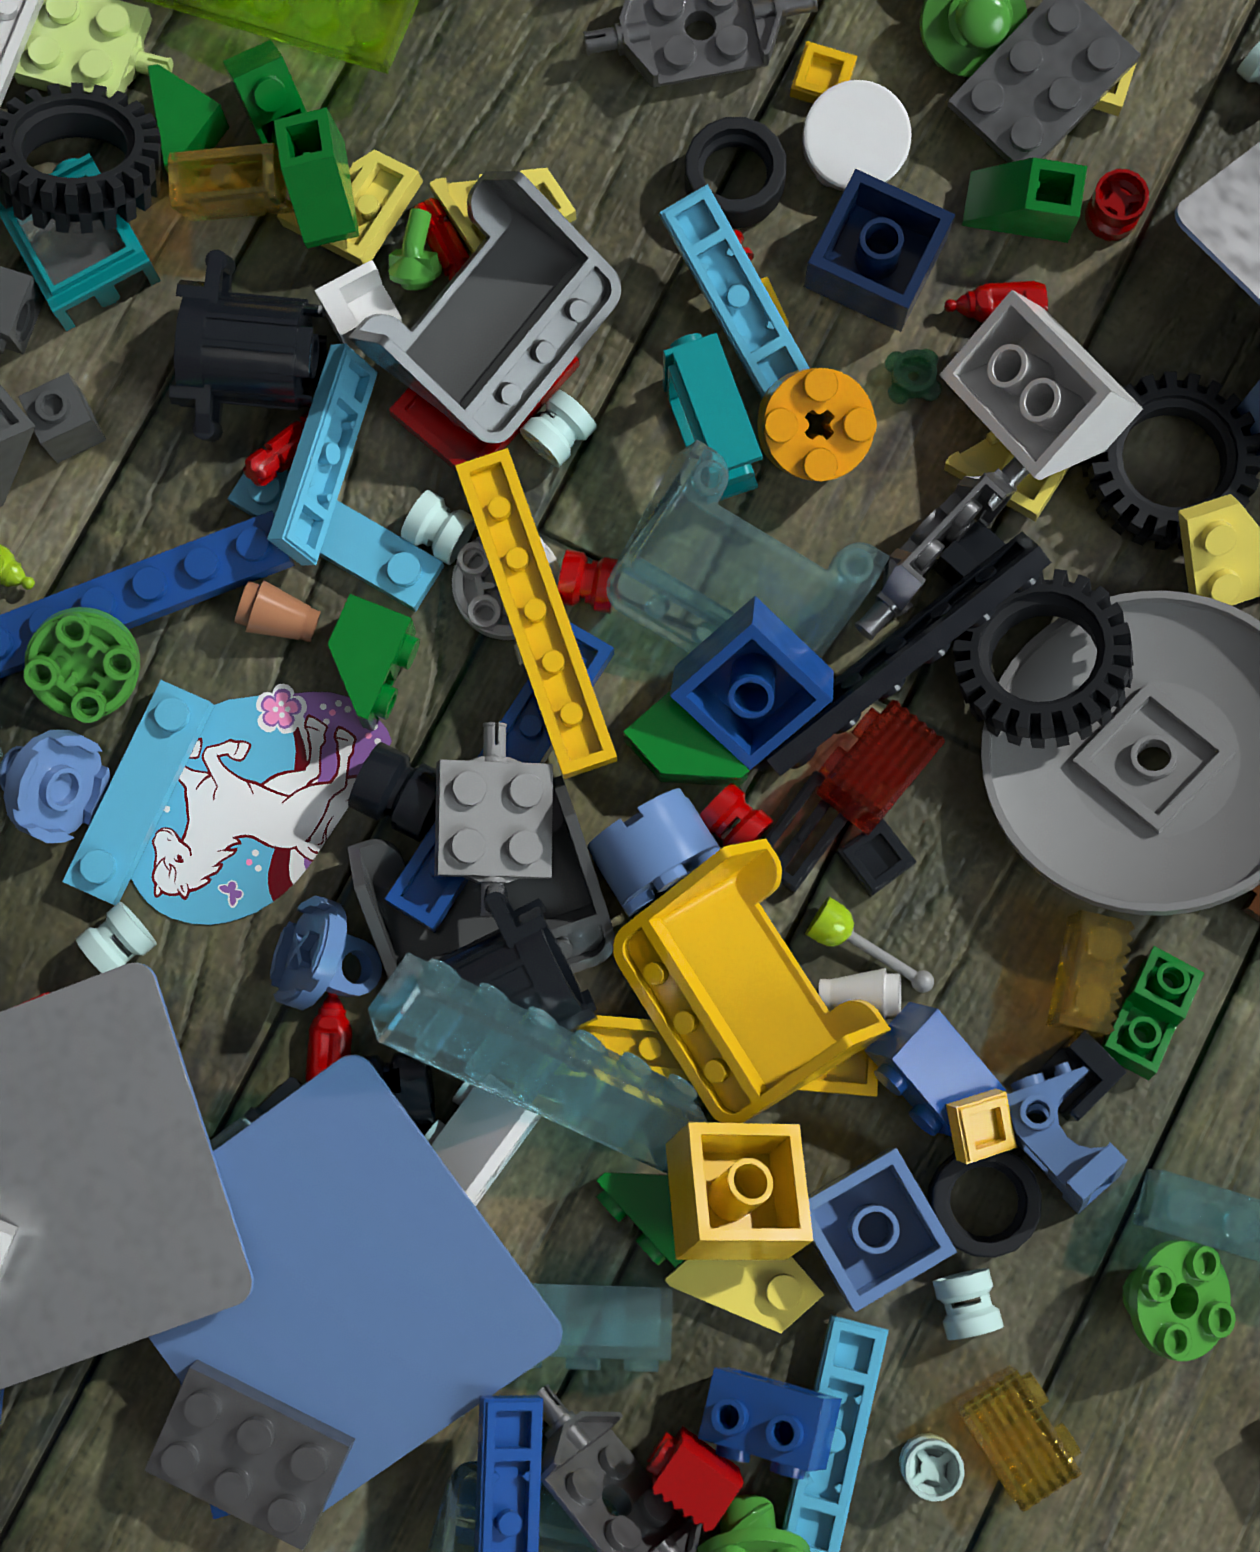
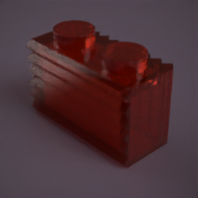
M893 699L881 713L871 707L851 732V734L858 738V741L848 752L839 745L818 771L825 777V780L816 794L868 836L945 743L943 736L936 735L934 729L928 728L925 722L919 721L916 715L910 714L908 708L901 707L899 701Z

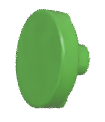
M88 607L69 608L48 617L34 632L25 654L24 679L37 698L54 712L69 718H75L83 723L98 721L102 716L108 715L122 706L132 694L140 673L139 649L128 628L114 616Z

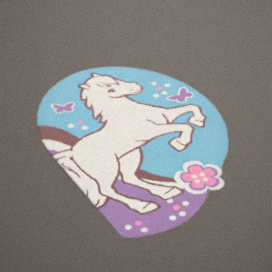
M284 683L275 686L272 693L264 692L259 696L229 699L215 704L131 877L137 890L146 902L158 912L172 919L191 924L213 925L235 921L254 914L273 903L288 891L306 871L348 809V799L352 787L371 751L380 742L389 746L392 743L388 730L379 719L374 731L363 728L353 704L347 696L331 692L294 693V690Z

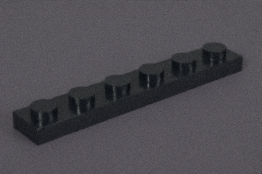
M1020 532L834 679L833 701L765 757L766 760L780 776L790 768L797 769L805 765L813 758L819 745L833 734H842L851 729L859 721L861 712L878 699H886L898 692L904 685L908 675L922 664H930L940 659L949 650L950 642L968 628H977L987 622L995 613L997 605L1011 594L1023 592L1034 585L1040 578L1041 571L1052 562L1037 543L1024 532Z

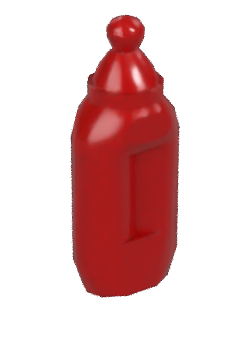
M1036 281L987 283L976 287L973 291H967L966 294L960 296L956 301L952 299L946 300L944 308L947 312L957 310L967 318H974L978 322L984 323L1008 293L1014 290L1048 312L1047 290L1045 284Z
M327 992L328 997L323 1001L321 1007L318 1008V1014L310 1024L305 1070L306 1083L340 1058L351 1055L352 1028L350 1021L346 1017V1009H344L341 1000L336 994Z

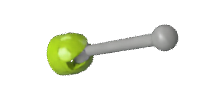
M829 896L823 902L810 922L805 935L826 946H836L848 941L909 979L917 992L926 993L932 989L934 978L931 973L925 970H914L855 933L851 912L838 901Z

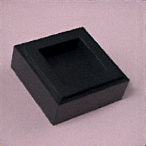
M883 817L837 852L838 856L870 898L917 863Z

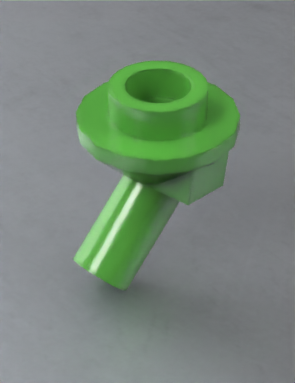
M418 208L410 210L402 249H395L389 254V278L393 282L401 284V287L406 290L428 288L433 284V280L442 273L438 254L424 250L432 215Z

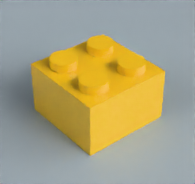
M688 1122L665 1144L676 1260H787L813 1241L800 1124Z

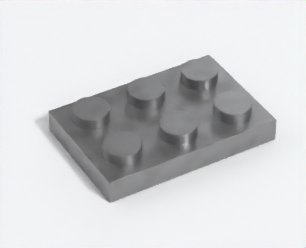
M1043 0L948 100L947 106L1007 163L1032 157L1044 159L1134 66L1141 54L1084 0Z
M197 1359L189 1367L144 1471L303 1551L310 1541L355 1438Z

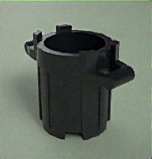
M218 249L212 250L206 255L207 269L205 282L180 280L177 284L176 296L182 297L177 317L174 344L176 385H169L171 404L179 405V407L195 408L193 433L198 439L215 442L222 436L221 419L223 404L300 411L302 407H311L313 397L308 396L307 392L310 384L319 383L326 362L327 336L314 334L312 317L324 318L325 310L322 305L309 304L308 299L232 292V273L235 270V262L229 255Z
M500 883L490 884L485 890L484 907L487 912L493 915L499 929L425 965L424 972L412 977L413 987L416 992L429 986L428 992L432 1001L429 1002L430 1010L423 1013L446 1058L449 1059L459 1054V1064L456 1065L458 1072L471 1066L473 1069L478 1068L553 1031L564 1051L566 1063L572 1067H579L587 1060V1045L585 1038L579 1034L577 1029L598 1019L594 1013L597 1010L594 1000L588 989L581 992L559 943L545 921L543 913L547 909L542 900L538 898L515 910L508 899V892L505 886Z

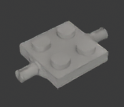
M495 722L483 723V756L470 761L440 759L436 762L434 876L464 877L475 883H481L480 918H494L484 907L485 890L490 884L500 883L504 885L517 879L552 878L553 764L522 763L513 758L506 757L507 724L499 722L495 725Z

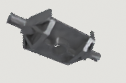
M625 0L619 17V23L614 24V27L588 32L583 31L587 55L618 49L619 56L625 55L648 84L655 88L768 66L780 26L786 25L787 17L817 12L818 4L817 0ZM695 21H704L709 23L715 32L706 40H695L689 37L685 30Z
M1016 457L1002 470L998 468L995 472L984 473L982 476H965L957 484L955 491L920 524L900 549H896L889 556L883 570V588L877 595L875 604L855 623V627L863 636L873 640L874 636L893 617L897 618V616H901L913 607L910 600L926 581L924 577L936 564V557L944 549L945 546L942 543L945 540L949 544L954 540L958 542L974 524L973 518L983 523L986 527L993 522L1012 495L1017 491V486L1029 474L1028 470Z
M548 1384L534 1394L543 1398V1418L551 1427L545 1434L548 1442L541 1461V1482L597 1552H697L702 1523L694 1524L693 1516L686 1522L678 1510H674L671 1501L664 1502L663 1493L654 1495L653 1480L611 1429L623 1417L620 1412L580 1411L575 1415L573 1411L569 1412L549 1388ZM602 1497L609 1500L615 1506L619 1516L612 1514L606 1508Z

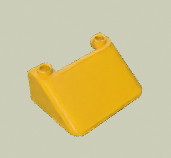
M766 838L721 848L626 923L617 932L613 943V954L618 967L704 1105L720 1123H744L868 1047L891 1030L878 1009L867 1001L860 999L849 1000L841 1003L831 1011L828 1010L760 905L763 900L779 887L782 877L780 860Z

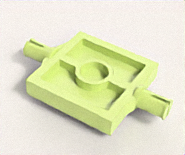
M44 0L15 70L14 77L17 84L47 91V85L59 83L61 94L71 93V83H83L84 94H91L95 84L107 87V98L110 99L117 90L125 93L128 85L139 73L149 75V65L159 64L172 73L173 59L144 52V40L152 21L149 8L120 0Z

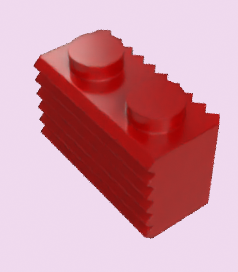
M682 1426L675 1437L667 1431L663 1434L646 1460L649 1463L646 1470L652 1473L654 1495L663 1493L664 1502L673 1501L674 1510L683 1508L684 1517L693 1516L694 1524L703 1523L704 1532L711 1531L736 1497L744 1482L737 1465L727 1458L716 1455L714 1448L703 1440L698 1439L696 1435Z

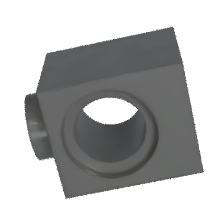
M0 266V354H3L5 349L24 354L45 297L32 276Z
M69 373L18 396L27 417L35 425L34 431L40 444L56 463H60L106 441L85 394Z

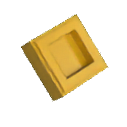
M807 41L790 89V97L814 104L818 97L832 86L851 80L857 56Z
M995 1088L946 1104L957 1161L969 1164L1017 1148L1006 1091Z

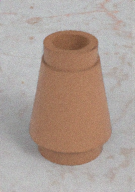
M263 580L261 585L248 581L234 622L246 626V632L294 640L301 639L311 643L321 611L311 608V606Z

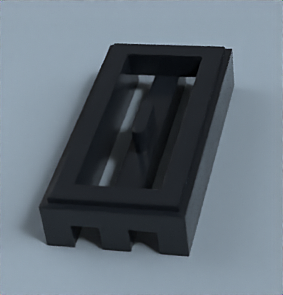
M816 770L766 836V839L773 848L815 789L819 787L826 793L779 857L782 867L781 884L793 894L801 886L861 803ZM837 800L844 807L794 876L790 875L785 871V868L833 802Z

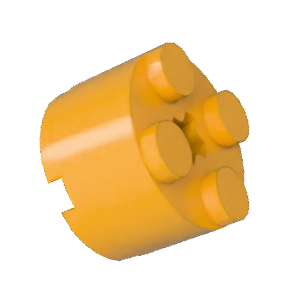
M810 368L798 370L781 377L767 390L760 403L757 427L760 446L773 465L789 475L805 480L822 482L839 478L859 465L871 447L877 428V421L867 393L853 378L834 369ZM808 412L816 415L824 414L825 419L822 422V426L825 432L822 436L817 434L806 435L805 431L810 425L805 418Z

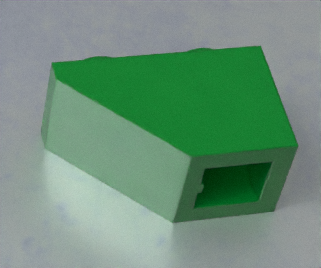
M270 39L222 62L249 121L278 177L283 174L280 166L274 120L307 111L283 56Z
M327 107L274 120L281 171L303 242L307 249L358 237L359 230L345 141Z
M1032 157L971 171L962 226L1068 243L1080 218L1087 166Z
M349 594L328 641V646L362 727L374 731L379 718L387 720L398 696V689L394 688L393 685L401 667L407 670L411 667L419 648L420 639L414 637L416 630L411 617Z
M670 691L623 731L624 742L660 782L728 786L734 782L739 787L748 778L749 770L681 707L670 696Z
M604 1172L596 1180L603 1188L596 1198L618 1222L628 1216L643 1233L635 1241L658 1266L667 1259L676 1268L683 1260H676L668 1174Z

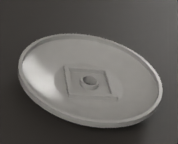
M1139 591L1111 596V605L1117 602L1123 610L1124 623L1128 622L1133 651V679L1131 688L1125 687L1126 700L1120 709L1114 706L1111 708L1112 720L1104 727L1097 721L1093 723V735L1081 740L1078 732L1068 735L1070 745L1058 748L1056 738L1045 739V749L1032 748L1030 739L1024 737L1020 746L1009 743L1005 732L1001 731L998 737L987 731L984 721L981 760L988 799L999 826L1018 854L1039 875L1075 898L1098 907L1137 915L1165 916L1211 908L1233 900L1260 884V621L1229 604L1191 593ZM1058 618L1041 630L1021 649L1011 661L998 683L1007 692L1020 699L1042 702L1063 698L1077 690L1088 679L1095 665L1097 648L1090 635L1079 625L1068 619ZM1150 747H1158L1169 754L1170 762L1161 770L1150 771L1143 768L1138 763L1137 758L1143 750Z

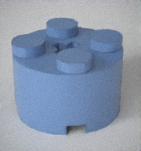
M680 788L663 793L637 808L639 813L624 823L620 818L599 833L587 845L593 861L628 917L647 908L657 900L654 895L655 893H666L690 874L689 872L693 869L695 870L721 849L690 799L686 798Z

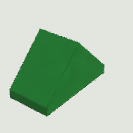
M149 65L148 72L157 125L160 131L164 166L175 188L185 187L230 127L218 102L161 65Z

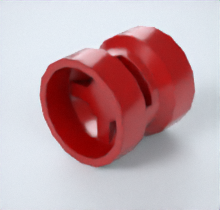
M1115 169L1107 172L1099 179L1085 209V221L1089 230L1096 237L1106 241H1118L1126 238L1134 231L1149 201V189L1145 180L1138 173L1129 169ZM1109 208L1112 212L1116 213V215L1110 213L1107 209Z
M567 549L558 581V591L563 605L574 606L580 602L581 598H585L584 602L590 604L594 611L611 614L617 594L622 560L604 557L599 561L593 560L592 564H589L584 552Z
M734 782L724 788L700 813V817L710 833L715 834L722 841L723 847L758 840L773 823V820L762 809H753L745 802V793ZM738 819H740L741 821L734 828H732L731 826Z

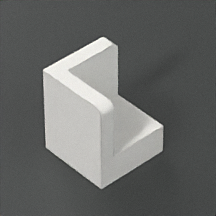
M368 261L315 290L319 303L325 310V316L341 344L346 343L354 351L358 347L348 337L368 316L386 314L402 322L399 312L382 284L379 271L373 261Z

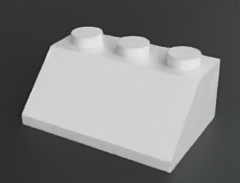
M1014 290L1008 293L940 373L943 380L1028 472L1038 480H1042L1105 452L1143 410L1044 308Z
M486 1070L481 1078L474 1073L467 1078L452 1099L460 1107L446 1125L437 1120L424 1136L475 1206L545 1113V1111L489 1070Z

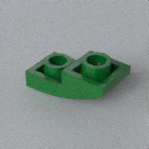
M1153 946L1132 981L1101 1046L1122 1067L1149 1081L1157 1073L1176 1027L1186 1018L1204 972Z

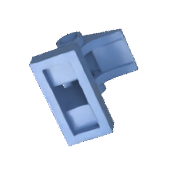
M1064 1062L1055 1066L1054 1078L1045 1080L1043 1073H1038L1011 1084L1013 1092L1007 1094L1016 1144L1063 1193L1062 1198L1079 1214L1120 1177L1127 1159L1111 1142L1106 1147L1099 1148L1079 1146L1069 1139L1060 1127L1057 1113L1058 1108L1069 1095L1086 1081L1084 1076L1088 1073L1085 1066L1072 1071L1069 1063ZM1038 1113L1046 1121L1043 1123H1033L1027 1116Z

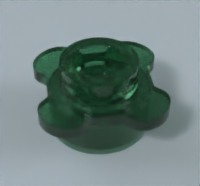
M912 349L904 353L895 351L888 355L885 361V369L891 375L892 385L888 389V396L892 402L904 404L908 399L923 398L927 402H932L940 396L942 385L936 380L939 358L934 351L930 349ZM915 372L918 375V379L912 381L908 378V374Z

